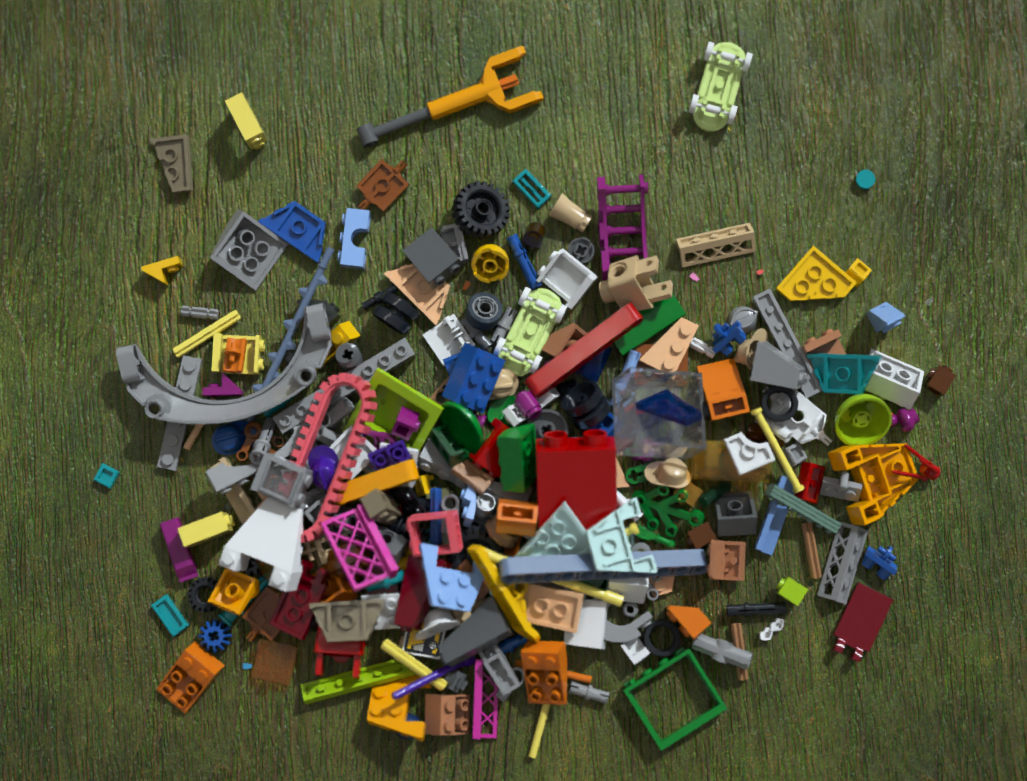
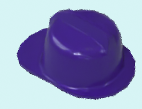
M319 445L310 451L308 464L310 470L314 471L312 474L313 483L317 487L327 490L330 487L339 460L332 448Z

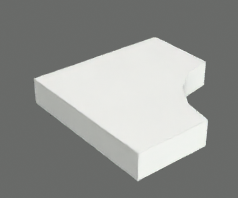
M742 432L723 440L739 476L775 461L768 442L761 444L753 443Z

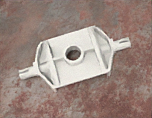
M792 389L797 395V410L803 413V419L798 422L791 417L789 420L780 422V425L793 432L791 436L800 444L817 438L828 446L832 440L823 431L826 414L799 391ZM781 392L770 396V411L772 413L782 415L789 411L791 401L787 394Z

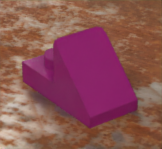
M223 372L222 387H220V384H208L207 388H203V396L205 397L244 396V392Z

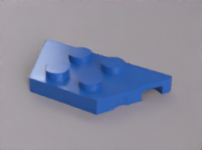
M296 201L287 204L286 207L278 209L273 214L258 221L316 263L320 262L326 222Z

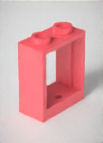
M458 510L412 514L407 519L406 530L410 533L409 548L410 551H413V557L422 556L418 548L419 544L422 543L418 521L446 519L450 544L437 545V555L459 553L464 548Z

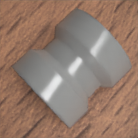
M484 493L482 496L479 495L476 500L474 515L481 519L489 517L496 504L494 497L488 493Z

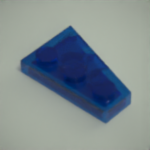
M667 389L635 402L637 410L684 426H689L702 420V413Z

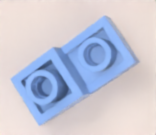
M468 486L467 489H462L459 499L463 500L461 507L464 508L461 516L464 518L462 526L470 528L476 509L475 490Z

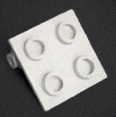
M455 314L445 317L441 323L423 334V337L443 366H445L443 359L460 353L464 342L475 346Z
M400 593L361 595L362 600L385 599L384 607L373 630L400 628L394 625Z

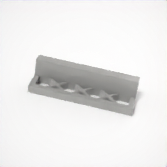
M840 522L842 525L837 534H835L817 596L846 605L868 530ZM844 527L851 529L849 537L846 539L842 536ZM843 546L844 554L838 558L837 550ZM837 565L839 568L838 574L832 576V567ZM832 583V594H824L826 586Z

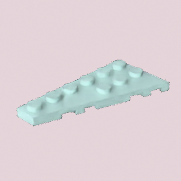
M564 501L535 533V537L532 536L514 557L588 554L590 549L585 535L586 530Z

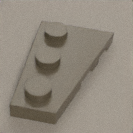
M184 134L151 139L158 153L157 156L165 170L164 173L172 192L183 193L193 191L189 135Z

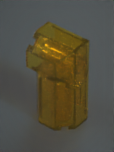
M697 440L691 442V480L770 483V479H766V477L771 475L772 462L739 476L724 441L701 440V443L698 444Z

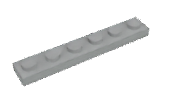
M769 288L753 296L752 299L779 350L805 368L807 381L805 385L803 384L799 388L803 396L809 398L821 392L820 382L815 376L771 289Z
M183 355L176 383L177 389L195 396L203 363L202 359ZM167 421L157 467L177 471L188 424Z

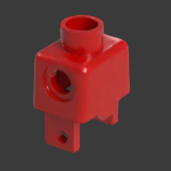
M318 624L314 653L317 654L315 675L323 676L326 655L331 656L336 662L346 663L348 659L354 658L352 677L360 679L362 658H365V641L329 643Z

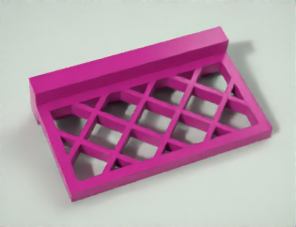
M363 503L357 505L356 509L321 522L320 525L354 592L389 578L390 580L397 577L399 568L374 520L369 517ZM355 516L357 520L356 527L346 524V519ZM335 524L341 527L338 534L330 532L327 526ZM343 527L354 531L351 539L340 535ZM356 532L365 535L366 540L364 543L353 540ZM338 539L349 543L346 551L337 547ZM351 544L362 547L360 555L348 552ZM364 549L373 551V560L362 557ZM347 556L357 559L355 568L346 565L345 559ZM360 561L371 564L368 572L357 569ZM373 565L382 568L384 574L379 576L371 574ZM355 573L366 576L365 581L357 585L353 578Z

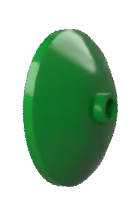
M450 401L444 402L441 405L444 407V410L439 417L441 424L449 425L448 429L461 448H465L470 452L478 451L483 445L484 436L476 416L461 404Z

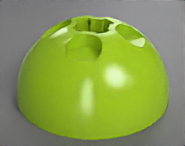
M854 395L846 399L839 406L835 415V430L840 440L847 445H871L882 439L890 429L892 413L887 404L874 395Z

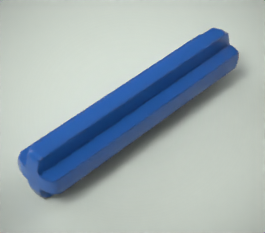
M437 487L431 488L430 512L442 511V490ZM442 519L430 520L431 544L437 545L442 542Z

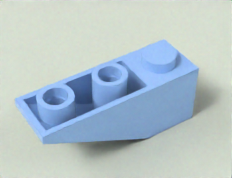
M887 302L866 312L876 333L882 331L883 334L901 324V319L905 317L904 313Z

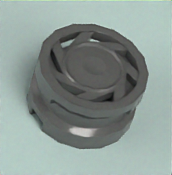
M581 237L571 241L568 247L570 255L583 265H587L593 259L595 250L590 240Z

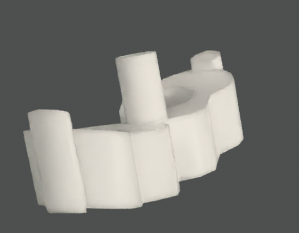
M776 618L775 621L769 624V627H765L763 631L759 632V639L764 641L770 640L772 632L782 630L784 620Z

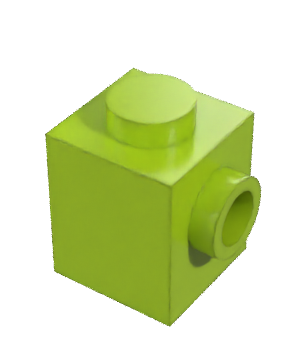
M790 577L781 578L775 587L778 589L776 594L795 606H799L808 591L807 588Z

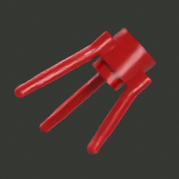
M907 444L904 447L919 458V462L922 463L919 469L921 475L892 470L893 474L917 478L925 482L928 479L936 480L940 475V467L932 464L931 461L924 458Z

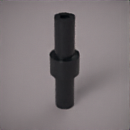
M392 285L382 292H376L372 298L361 303L363 309L366 310L376 303H382L380 298L384 292L389 291L394 294L397 292L396 287Z

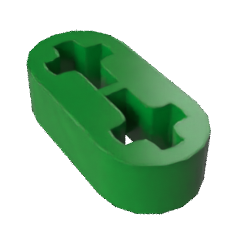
M652 462L629 468L625 473L627 482L634 485L648 481L644 470ZM632 470H634L635 473H642L641 476H638L636 478L637 481H634L632 478L629 479L628 475L631 474Z

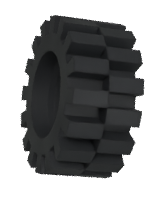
M203 577L193 581V584L189 586V592H187V595H189V598H187L188 602L191 603L190 606L194 607L196 611L201 612L216 610L217 607L215 605L200 600L199 591L204 587H208L213 592L218 580L211 577Z

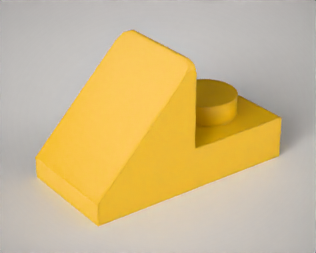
M176 256L142 266L141 269L149 276L169 286L165 272H176L180 267H183L182 260Z

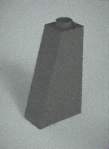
M493 596L488 598L438 646L440 649L439 657L444 664L446 663L453 667L514 635L504 613Z

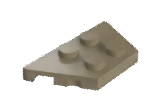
M385 599L309 603V607L322 628L327 642L368 641L384 607Z

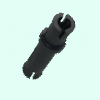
M785 602L726 605L727 617L744 616L745 618L749 617V615L786 614Z

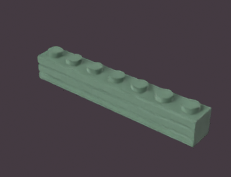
M770 483L765 492L769 500L777 501V504L782 507L786 506L788 511L796 512V515L801 518L805 517L807 522L815 523L816 527L825 529V532L830 535L832 533L837 534L842 525L840 522L777 485Z

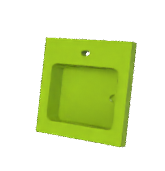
M378 367L369 382L372 385L369 389L375 390L377 396L370 401L377 402V410L370 409L369 413L375 415L373 422H365V425L370 426L372 431L391 433L401 407L404 406L420 413L417 420L420 422L417 432H412L409 441L398 436L396 437L398 441L403 440L406 447L418 449L420 452L444 407ZM361 399L342 432L350 425L354 426L360 411ZM365 437L372 445L374 444L373 437Z

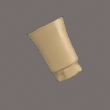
M563 193L548 215L574 229L577 228L581 232L584 231L592 218L591 215L569 200Z

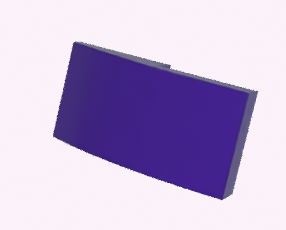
M403 440L391 443L367 454L375 471L411 458Z

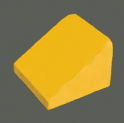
M857 258L845 273L857 282L855 287H858L872 270Z

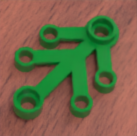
M659 485V487L649 492L637 490L631 496V499L636 497L643 499V503L638 502L648 520L647 527L650 530H656L660 525L659 520L654 517L650 507L657 510L666 526L665 533L669 537L676 535L678 527L673 524L668 514L688 520L689 524L694 527L700 526L704 521V514L700 510L696 509L687 512L670 506L678 501L685 502L687 500L688 492L684 489H680L676 494L661 501H656L652 498L658 495L666 496L670 491V487ZM661 487H665L667 491L663 492ZM683 493L685 498H681L679 494ZM692 517H696L698 522H694ZM654 521L656 526H652L650 522ZM669 528H673L675 532L671 533Z

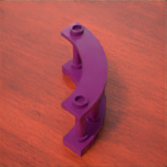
M643 174L639 175V184L609 186V184H605V177H597L602 281L608 279L609 259H612V257L642 255V259L648 258L645 228V194H648V184L644 182ZM639 192V204L616 206L606 204V196H610V194ZM640 212V226L612 228L607 226V216L610 213ZM641 233V247L620 249L608 247V237H611V235Z

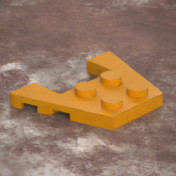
M414 675L373 686L367 716L368 724L389 731L399 732L406 737H414L418 741H424L425 722L406 721L410 693L397 700H393L391 696L393 692L417 681L421 677ZM428 683L420 688H431V684Z

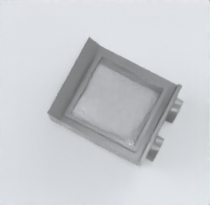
M264 453L251 490L273 498L291 508H299L305 501V492L312 483L314 471L274 453Z

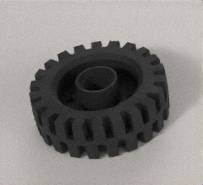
M486 181L469 183L457 194L453 201L452 211L454 212L452 216L456 218L455 224H460L459 229L461 231L464 229L466 231L464 234L467 236L471 234V238L474 239L479 237V239L483 240L485 237L488 239L495 236L504 228L510 216V213H508L510 206H507L509 201L508 199L504 200L506 196L504 192L500 194V188L494 189V184L490 183L487 185Z
M476 524L471 525L470 528L464 527L461 530L464 548L459 553L447 554V562L452 564V570H456L465 559L473 565V559L467 550L471 545L483 546L504 556L505 547L499 545L488 534L487 529L483 528L484 525H479V527H476ZM494 563V564L497 566L498 570L500 571V569H499V564Z

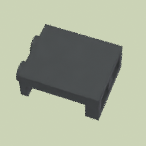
M433 227L402 250L407 259L417 268L433 289L441 286L449 276L459 272L463 266L460 259Z

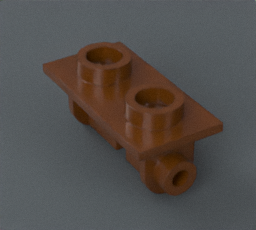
M749 423L745 437L753 443L761 444L768 442L760 425ZM774 435L780 448L782 449L785 442L776 435Z

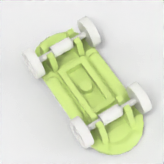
M709 42L704 60L707 63L698 94L693 95L688 112L693 114L696 124L705 131L714 132L722 129L726 124L732 125L738 106H734L743 71L748 72L753 54L747 52L745 57L743 50L733 43L723 42L714 46L713 42Z
M525 287L518 302L522 307L506 339L501 337L493 352V355L506 360L502 369L513 371L517 377L527 375L529 372L533 374L537 371L543 358L540 356L542 353L541 349L548 340L555 324H560L567 310V306L561 304L557 294L546 288H539L531 292L530 288Z

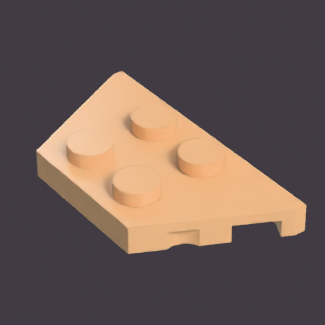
M413 264L401 266V268L384 273L435 326L438 324L450 290V285L446 281L441 286L433 289Z

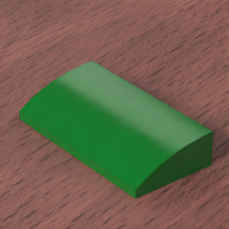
M672 293V298L653 302V308L638 311L642 315L643 321L613 344L620 354L625 356L629 353L630 349L634 350L678 321L681 317H684L686 313Z

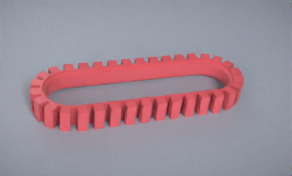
M339 373V376L332 375L328 377L329 382L323 381L319 387L324 393L316 392L313 398L320 401L319 404L311 403L309 408L315 414L307 415L305 422L311 425L310 427L302 426L300 431L306 437H298L296 445L301 446V449H293L291 454L297 460L289 461L305 467L332 396L341 387H353L360 395V411L317 520L312 527L303 531L301 543L316 541L321 538L320 535H325L320 524L333 518L329 513L338 512L340 506L333 503L334 501L342 502L344 497L338 490L347 489L348 483L344 482L343 479H351L353 474L347 468H355L357 461L352 459V456H360L362 451L356 445L365 444L367 438L360 435L361 433L369 434L371 429L370 426L365 425V422L374 421L375 415L369 412L370 409L377 410V402L370 401L377 397L375 390H370L369 388L372 385L368 381L362 380L363 377L358 375ZM293 470L292 472H284L282 478L288 480V483H280L278 490L284 492L280 495L289 498L298 472Z

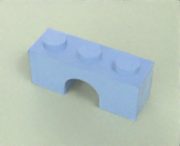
M347 208L346 213H343L342 225L345 226L344 232L340 233L342 251H338L337 258L342 268L365 270L367 251L365 248L355 246L353 238L360 232L369 233L371 219L369 210Z

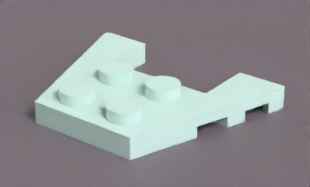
M637 497L630 499L585 531L595 570L658 572L653 555L633 560L623 520L641 515Z

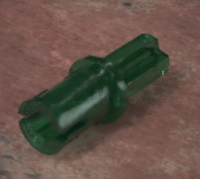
M725 478L715 486H710L709 490L699 497L700 504L707 507L714 500L720 499L722 494L731 488V481Z

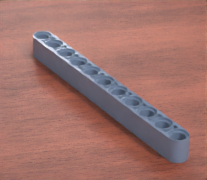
M703 549L631 552L633 560L653 555L658 571L656 573L595 570L591 554L507 557L499 561V569L503 583L515 584L701 575L707 572L708 561Z

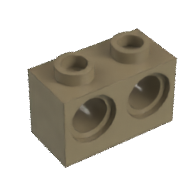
M377 488L360 498L369 517L382 524H393L402 515L392 495Z

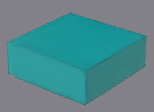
M102 463L93 480L112 489L120 472Z

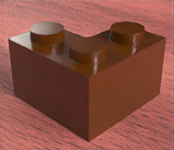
M349 543L341 545L338 548L346 551ZM351 544L348 552L360 555L362 547ZM333 549L327 551L328 573L335 575L337 578L348 580ZM364 549L362 557L370 559V550ZM347 556L345 563L355 568L357 559ZM360 561L357 569L368 572L370 564ZM355 573L353 578L356 583H360L361 580L366 579V576Z

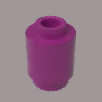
M522 391L516 396L515 404L529 420L537 418L542 413L541 405L531 391Z

